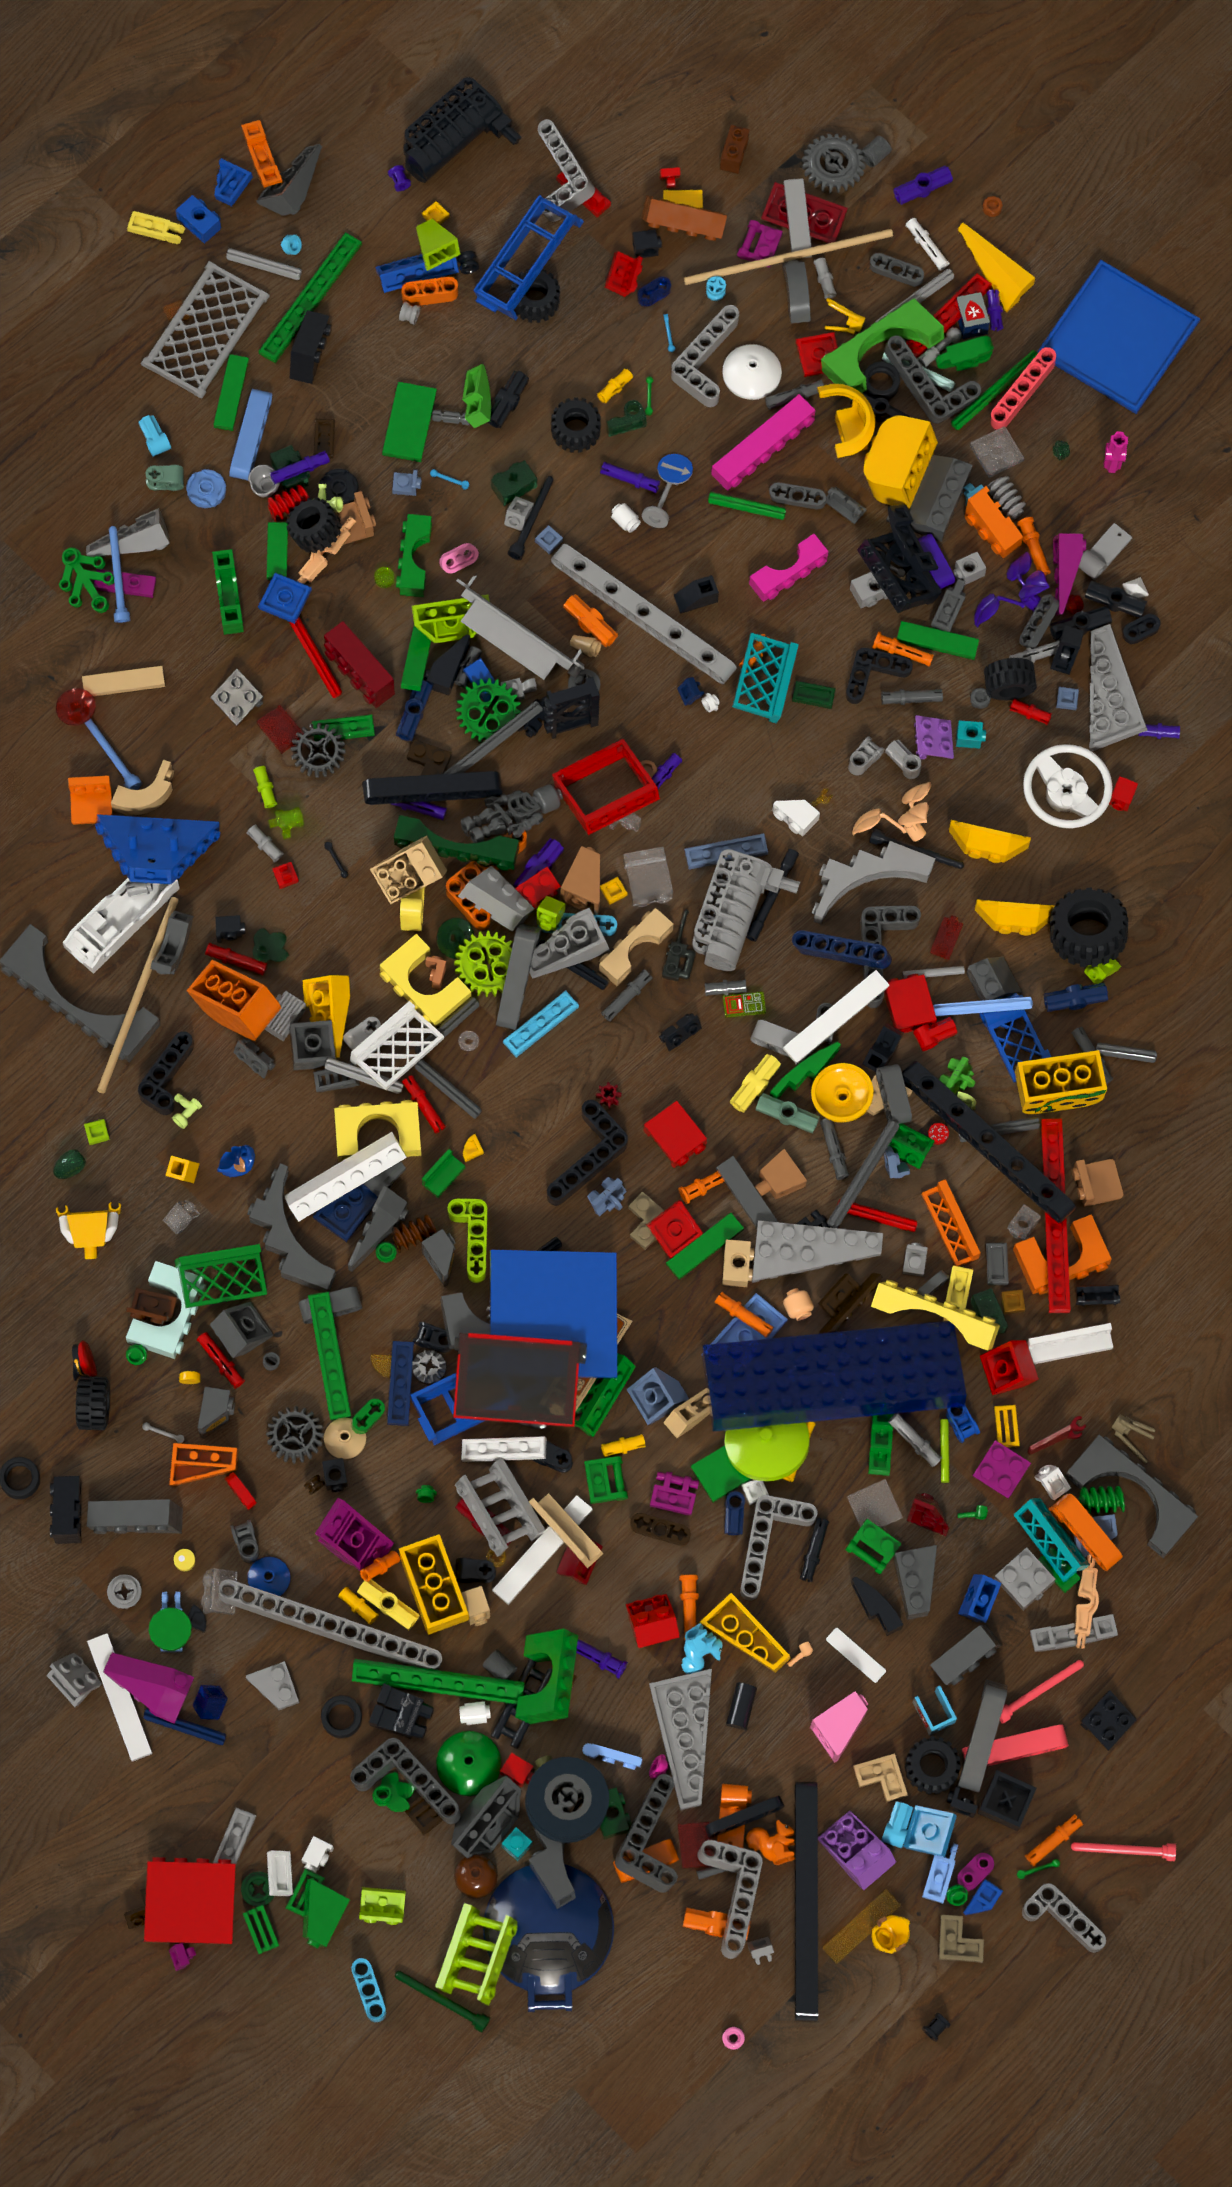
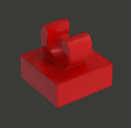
M680 167L660 169V180L666 179L667 188H675V178L680 177Z
M292 862L272 868L279 889L299 882Z

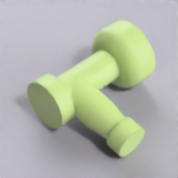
M318 484V498L326 500V484ZM333 497L331 500H326L336 513L342 511L343 500L341 497Z
M178 1093L174 1100L179 1102L185 1110L181 1114L176 1113L172 1119L179 1127L184 1129L188 1125L187 1119L197 1109L199 1110L202 1105L195 1098L189 1101Z

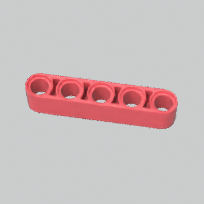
M1046 347L1040 350L991 412L990 422L994 429H1005L1054 369L1056 352L1052 348ZM1049 357L1052 360L1049 362H1045L1043 358ZM1038 372L1040 375L1032 376L1031 373ZM1024 386L1027 387L1028 390L1021 391L1018 388ZM1013 401L1016 405L1009 406L1007 402ZM1002 416L1004 420L998 421L995 417Z
M1062 1724L994 1740L987 1767L1068 1747L1069 1744L1064 1726ZM969 1746L961 1749L964 1761Z

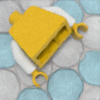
M110 1202L108 1210L70 1213L67 1205H65L66 1210L63 1213H60L57 1207L56 1212L59 1217L60 1231L70 1244H74L75 1248L84 1247L85 1259H96L97 1247L105 1246V1243L112 1239L117 1229L118 1218L121 1212L120 1203L117 1209H112V1202Z

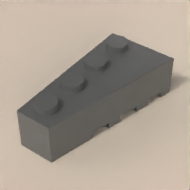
M170 1499L88 1501L87 1527L96 1534H106L107 1531L119 1534L127 1532L182 1534L183 1508Z

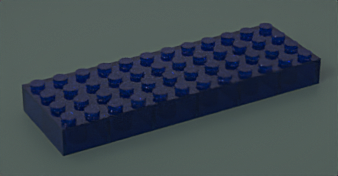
M950 1321L703 1345L702 1359L713 1431L965 1407L967 1395L955 1325Z

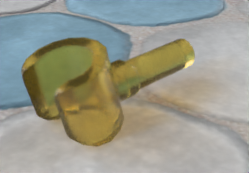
M824 788L820 796L811 802L810 805L815 807L820 803L827 804L831 801L833 794L829 797L824 796L829 790Z

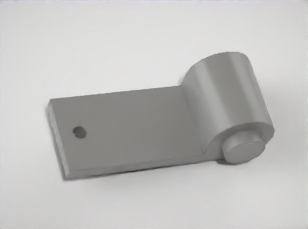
M1114 523L1090 551H1083L1079 568L1093 580H1096L1133 537Z

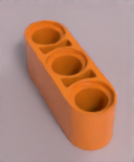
M453 277L405 283L402 287L403 303L408 302L411 306L450 302L458 297V282ZM450 287L453 288V290L448 291L446 290V288ZM432 290V291H434V292H433V293H427L426 291ZM414 293L413 296H408L407 294Z
M671 1839L649 1846L642 1851L665 1865H670L679 1860ZM628 1856L623 1857L625 1861L631 1862ZM615 1861L613 1862L621 1883L634 1879L617 1869ZM642 1866L645 1872L650 1873L646 1866Z

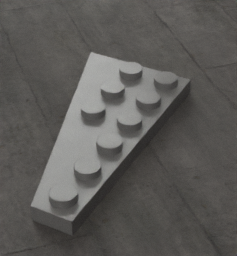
M1108 624L1091 631L1089 750L1095 751L1145 732L1148 729L1111 625Z
M758 1220L752 1283L763 1279L777 1278L782 1275L824 1268V1266L843 1264V1262L852 1260L857 1261L881 1256L883 1233Z
M712 1669L649 1684L680 1810L701 1806Z

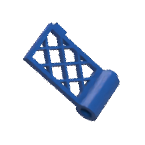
M1014 993L1002 999L1018 998L1023 996ZM1025 1010L979 1013L1014 1083L1016 1082L1013 1066L1015 1062H1024L1016 1059L1020 1049L1031 1053L1028 1061L1032 1060L1033 1054L1042 1057V1059L1051 1057L1048 1049L1044 1051ZM1023 1018L1026 1024L1024 1031L1012 1027L1014 1020ZM998 1027L1008 1029L1006 1038L997 1037L994 1029ZM1011 1031L1022 1034L1019 1044L1008 1041ZM1024 1036L1033 1039V1049L1021 1046ZM1006 1044L1017 1048L1014 1058L1005 1054L1004 1048Z

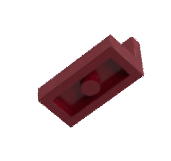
M592 1540V1541L594 1542V1544H595L600 1550H602V1547H603V1546L600 1545L599 1543L595 1542L594 1540ZM567 1546L556 1573L571 1577L580 1584L587 1585L596 1561L587 1568Z

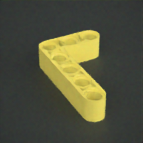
M425 887L401 898V930L422 931Z

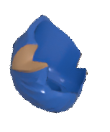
M249 1145L232 1146L231 1152H225L221 1157L217 1171L230 1178L247 1174L252 1169L255 1160L253 1148Z

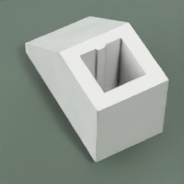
M806 800L776 801L773 804L772 811L774 816L780 821L784 820L792 832L795 834L799 833L802 837L819 820L820 812Z

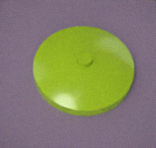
M762 1401L746 1406L731 1419L725 1433L726 1453L733 1467L742 1475L758 1481H775L791 1475L805 1461L810 1446L808 1427L802 1416L792 1407L775 1401Z

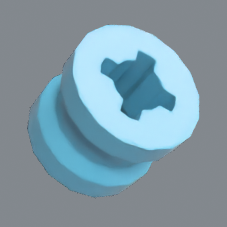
M719 276L711 277L707 281V297L713 301H719L724 298L726 290L725 280Z

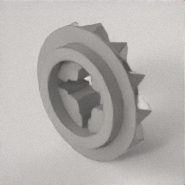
M424 1350L416 1355L412 1370L419 1381L435 1383L445 1374L446 1362L442 1355L434 1350ZM432 1359V1365L435 1368H431L428 1374H426V1367L423 1365L428 1364V1361Z
M119 1575L109 1583L107 1596L111 1604L117 1608L128 1609L135 1606L139 1599H141L142 1589L138 1580L133 1576ZM123 1584L127 1590H131V1593L127 1594V1600L123 1598L122 1594H116L122 1591Z

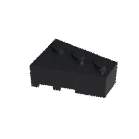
M307 310L291 350L290 379L313 384L322 351L326 347L327 336H330L332 325L329 324V315Z
M55 1476L54 1483H50V1496H53V1504H50V1517H52L50 1538H53L56 1544L81 1543L80 1476Z

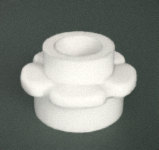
M707 693L701 700L704 708L708 712L717 711L720 704L718 698L714 694Z

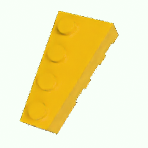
M732 1593L700 1621L705 1628L775 1673L791 1659L782 1646Z

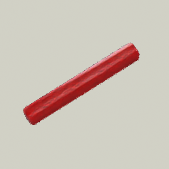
M853 1203L847 1213L910 1232H915L918 1224L916 1220Z

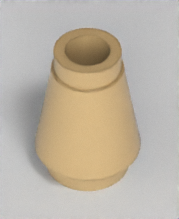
M573 635L570 646L577 650L581 648V652L588 657H596L600 652L601 642L597 638Z

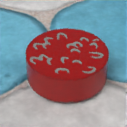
M935 1123L929 1128L928 1138L934 1140V1144L941 1145L947 1141L949 1130L946 1125Z

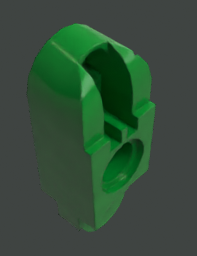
M982 336L947 346V352L939 355L935 361L939 369L955 366L956 371L977 367L979 364L987 362L992 356L994 346L991 337Z

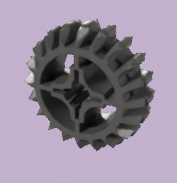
M321 723L317 724V729H314L313 724H309V731L305 727L302 728L304 735L299 732L296 733L300 740H292V743L297 746L291 747V751L297 753L291 757L293 760L299 759L295 762V766L303 765L300 769L302 773L308 769L307 776L310 777L314 771L316 778H319V772H323V776L327 777L326 770L329 769L330 773L333 774L334 769L332 766L340 768L337 760L344 761V757L339 754L346 753L345 749L340 748L345 743L344 741L338 742L342 736L341 734L334 736L336 733L335 728L328 732V724L325 725L324 729H321ZM315 735L325 736L318 742L308 739ZM330 740L335 746L333 758L326 751ZM303 744H306L311 750L306 761L301 754ZM323 746V748H321L323 754L319 752L314 754L315 750L313 749V747L320 748ZM318 759L328 762L320 766L312 765Z
M297 1406L294 1407V1412H290V1408L287 1407V1414L279 1411V1419L275 1416L272 1417V1421L275 1424H268V1428L272 1431L266 1432L267 1437L270 1438L267 1440L268 1445H273L271 1447L272 1453L278 1451L276 1454L277 1458H281L284 1455V1462H287L289 1457H291L293 1464L296 1463V1458H300L301 1463H303L305 1455L311 1459V1451L316 1454L318 1453V1449L315 1446H322V1441L318 1439L324 1438V1434L319 1432L323 1430V1426L317 1425L320 1422L318 1417L312 1419L314 1416L312 1411L306 1415V1408H303L300 1413ZM291 1420H301L306 1424L294 1425ZM285 1425L287 1433L281 1441H278V1432ZM309 1429H312L311 1441L306 1446L303 1437L308 1433ZM291 1430L296 1434H299V1440L295 1436H292ZM294 1444L299 1447V1450H290L284 1446Z

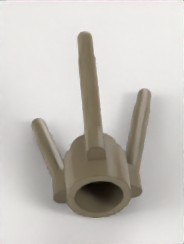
M1120 1414L1112 1426V1429L1116 1431L1114 1435L1120 1438L1146 1464L1148 1462L1147 1459L1123 1434L1128 1435L1131 1430H1134L1150 1439H1154V1435L1145 1430L1155 1432V1429Z

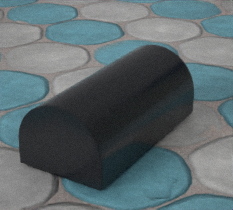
M736 1683L726 1726L747 1731L757 1687L746 1683Z

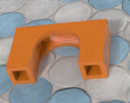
M1092 1214L1073 1221L1070 1228L1080 1249V1259L1069 1267V1280L1074 1278L1080 1280L1089 1276V1272L1095 1270L1101 1272L1107 1269L1112 1259ZM1035 1237L1016 1243L1013 1251L1032 1294L1038 1292L1039 1295L1047 1293V1261L1044 1259Z

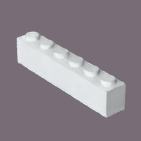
M390 1132L284 1195L299 1222L407 1157L394 1134Z

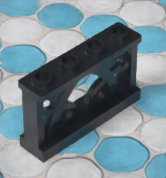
M893 532L865 539L857 549L897 613L923 604H932L942 593L929 571L920 572L908 562L902 554ZM891 560L903 567L907 573L905 581L891 573ZM908 591H910L911 599H908L906 596Z
M593 677L585 679V683L555 693H551V690L547 691L546 699H544V727L546 733L551 734L552 739L556 738V734L589 724L591 728L598 726L600 694ZM572 705L579 706L573 712H564Z

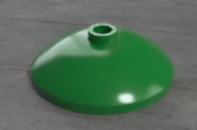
M464 1731L454 1734L443 1743L438 1752L436 1761L438 1776L442 1783L455 1794L476 1796L482 1788L497 1781L501 1770L499 1750L490 1738L479 1732ZM468 1757L472 1758L473 1760L472 1764L467 1765L464 1762L465 1759Z

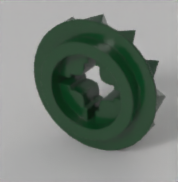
M253 1872L243 1880L241 1894L248 1904L254 1907L265 1906L273 1900L274 1896H269L267 1873ZM265 1882L264 1887L262 1889L264 1891V1894L266 1895L264 1896L260 1893L254 1895L255 1889L253 1888L252 1883L254 1885L260 1886Z

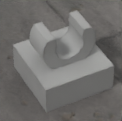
M768 1937L747 1942L749 1952L757 1965H760L759 1958L766 1955L769 1962L772 1960L771 1954L774 1951Z

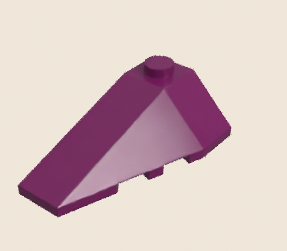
M1058 534L1053 537V564H1057L1054 581L1058 584V588H1055V598L1059 601L1056 616L1064 613L1083 551H1086V539H1083V534Z
M111 1653L103 1670V1673L116 1684L129 1691L135 1700L141 1701L148 1707L154 1716L173 1724L176 1722L194 1679L193 1676L170 1667Z

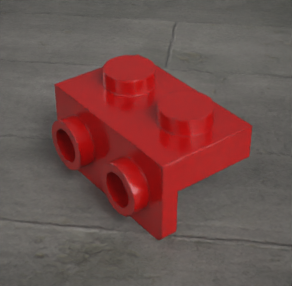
M619 251L615 252L605 288L623 297H626L631 292L633 293L638 285L636 281L637 276L643 268L641 264L643 257L638 256L634 259Z
M547 866L515 889L536 909L541 904L540 901L546 896L552 898L557 895L558 892L556 890L561 886Z

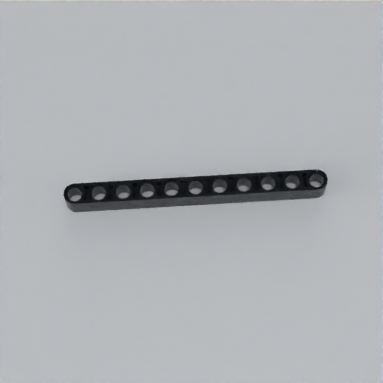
M795 1782L796 2021H818L817 1782Z

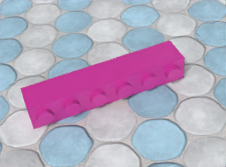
M800 394L797 395L712 466L711 475L727 491L731 487H737L741 483L742 478L746 475H751L760 463H766L772 453L780 451L790 438H796L802 428L809 427L815 420V409Z

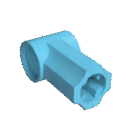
M147 415L138 422L152 456L171 449L166 434L162 433L154 415Z
M895 1802L890 1821L886 1824L881 1839L882 1842L902 1849L913 1807L902 1802Z

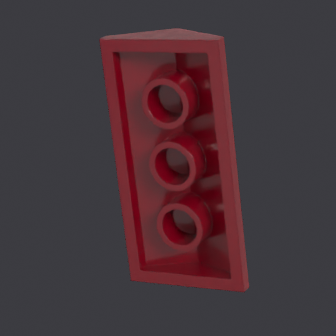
M775 182L761 219L789 229L784 185ZM805 193L810 237L826 243L836 242L848 208Z

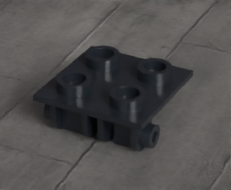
M1108 1690L1081 1720L1082 1723L1080 1725L1085 1730H1089L1109 1751L1137 1719Z

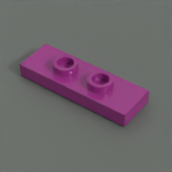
M96 569V572H111L113 574V571ZM121 572L124 594L153 598L156 577ZM107 576L106 581H110L111 576ZM94 580L96 590L115 593L114 583L106 585L103 581Z

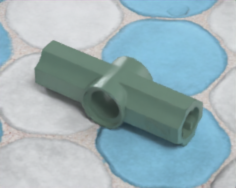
M762 1093L755 1109L778 1119L783 1125H792L812 1134L820 1118L818 1115L796 1107L792 1102H784L765 1093ZM784 1110H790L793 1113V1115L787 1117L784 1116L782 1112Z

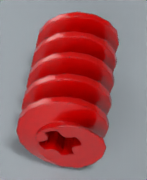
M301 485L297 486V491L294 488H290V495L286 491L282 492V497L276 494L275 501L271 497L268 498V508L275 522L277 515L284 519V512L289 516L291 509L300 505L299 502H305L310 498Z

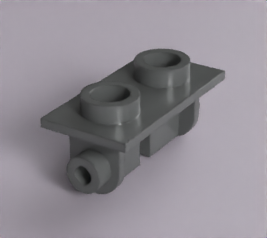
M831 487L829 489L826 503L853 524L867 511L866 508L839 488Z
M250 1039L238 1040L233 1053L264 1079L268 1069L271 1071L275 1067L274 1060L264 1052L257 1055L256 1053L259 1052L260 1048Z

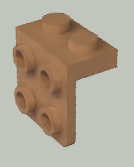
M362 491L354 493L355 501L344 504L342 511L336 513L341 520L342 526L349 516L356 521L350 528V536L343 545L374 536L375 518L373 515H369V500L367 497H363Z
M1084 1159L1075 1162L1074 1168H1072V1175L1074 1181L1077 1180L1079 1200H1082L1084 1207L1118 1200L1123 1197L1122 1186L1113 1159L1085 1164Z

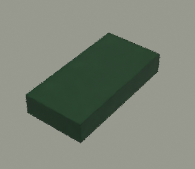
M796 681L792 702L832 709L836 688Z

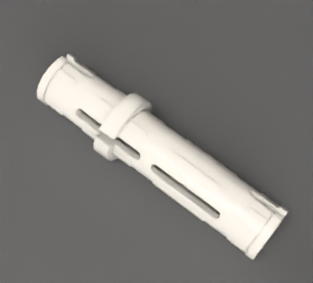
M916 218L909 220L906 223V227L914 235L916 243H920L940 271L945 269L949 262L931 240L929 232L922 228Z

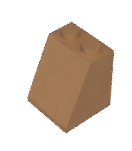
M581 846L561 886L560 901L580 911L590 908L593 915H599L600 854L591 847L585 848Z

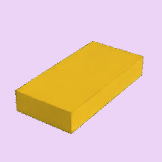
M663 190V199L675 202V204L690 205L696 209L703 208L702 190Z

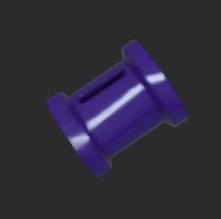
M402 165L395 166L388 171L389 177L395 183L396 191H403L411 186V181L407 179Z

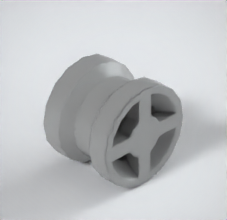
M404 302L399 320H407L410 324L415 325L419 317L420 306H411L408 302Z

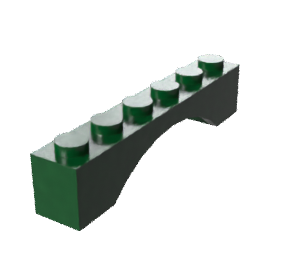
M399 815L394 834V844L401 849L427 836L440 857H455L462 862L474 861L482 866L493 865L501 870H514L519 852V840L497 836L480 843H457L434 834L420 819Z

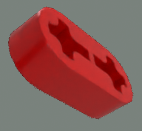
M234 1472L224 1478L247 1510L257 1504Z

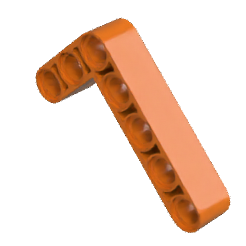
M525 830L520 836L523 840L519 842L518 854L527 845V833ZM507 833L503 836L514 839L513 833L511 835ZM471 861L446 882V895L474 928L485 930L491 923L490 913L482 908L480 910L476 909L474 903L472 906L467 907L463 903L470 900L467 898L462 900L458 897L467 883L472 880L466 878L468 874L477 876L489 868ZM491 865L495 870H499L497 866ZM453 886H458L460 890L457 892H453L450 890V888ZM482 915L487 919L485 921H478L476 918Z

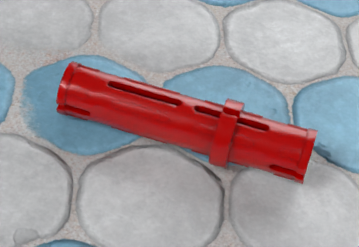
M209 943L207 946L206 956L214 957L221 960L224 964L230 963L262 976L265 974L268 963L236 953L228 947L226 949Z
M413 1075L408 1077L409 1081L405 1078L402 1083L412 1096L411 1100L418 1103L419 1109L434 1133L440 1132L438 1126L441 1130L445 1129L446 1125L425 1096V1090L420 1088Z
M208 1332L201 1334L197 1341L220 1369L219 1373L228 1379L234 1389L240 1387L245 1380L234 1368L235 1364L227 1359ZM209 1346L213 1348V1350L217 1353L219 1358H217V1356L214 1354V1352L210 1349ZM222 1363H224L227 1366L232 1375L228 1372V1370L224 1367Z

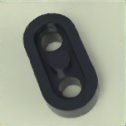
M1146 614L1132 621L1124 627L1123 639L1129 644H1137L1156 634L1160 628V619L1154 614ZM1151 624L1153 628H1148L1146 625ZM1129 633H1134L1136 636L1131 637Z

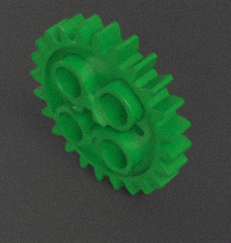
M488 678L485 684L482 679H480L479 685L473 681V688L471 689L466 686L467 694H460L464 700H457V704L461 705V708H456V712L461 713V715L456 719L463 720L459 727L466 726L467 729L464 734L471 732V740L477 736L478 743L483 738L485 740L521 712V710L516 709L521 703L514 702L518 695L511 696L510 693L513 688L506 690V683L499 686V679L494 684L491 683L490 678ZM486 692L490 695L491 700L483 702L480 700L479 695ZM498 696L499 698L492 708V713L494 714H489L481 727L478 726V723L485 714L483 708L487 709L494 697ZM505 703L508 711L505 713L499 712L497 705ZM470 710H478L480 717L472 719L469 716ZM494 720L497 723V728L495 730L488 729L486 722Z

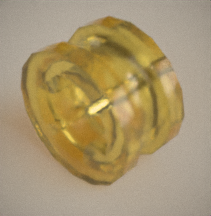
M489 1549L487 1552V1560L491 1561L495 1567H501L505 1563V1552L501 1555L502 1559L499 1558V1562H494V1558H490L491 1555L494 1556V1551Z

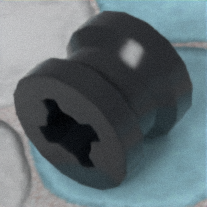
M464 251L457 256L462 274H471L479 269L474 251Z

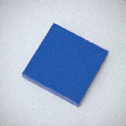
M274 573L258 609L295 624L312 591V587Z

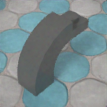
M797 260L782 263L787 286L790 322H810V300L805 264Z
M174 911L170 915L162 946L156 957L152 960L150 969L156 970L159 974H175L188 942L194 916Z

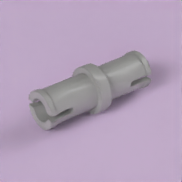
M825 258L816 259L814 265L818 274L817 280L822 286L825 299L833 298L837 295L832 282L833 275L829 272Z
M256 824L248 830L247 835L258 844V848L263 850L273 862H277L284 853L275 846L270 836L267 837Z

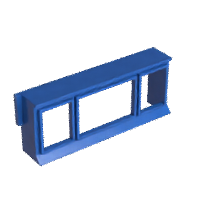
M539 195L473 291L477 296L475 301L494 313L499 310L512 319L517 320L518 316L514 311L516 306L572 225L580 228L584 221L578 218L577 215L571 214ZM545 209L564 219L554 235L535 225ZM532 230L550 241L522 280L504 268L529 231ZM499 275L519 285L507 304L487 293Z
M490 1356L468 1367L467 1382L490 1371ZM456 1373L410 1395L411 1402L420 1417L418 1421L428 1440H432L433 1445L486 1421L455 1418L456 1423L434 1433L421 1404L443 1395L453 1415L454 1402L448 1391L456 1386ZM499 1376L509 1397L484 1410L506 1411L508 1410V1405L516 1406L520 1401H527L547 1391V1382L544 1377H535L538 1383L515 1393L507 1376Z

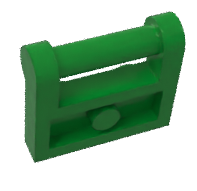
M622 1456L584 1461L591 1504L628 1499V1492L625 1491L621 1464H623ZM610 1465L613 1466L617 1490L614 1493L610 1491L607 1466Z
M866 1518L845 1550L848 1553H854L875 1569L874 1571L880 1575L902 1543ZM859 1540L881 1554L883 1559L879 1562L858 1547L857 1543Z

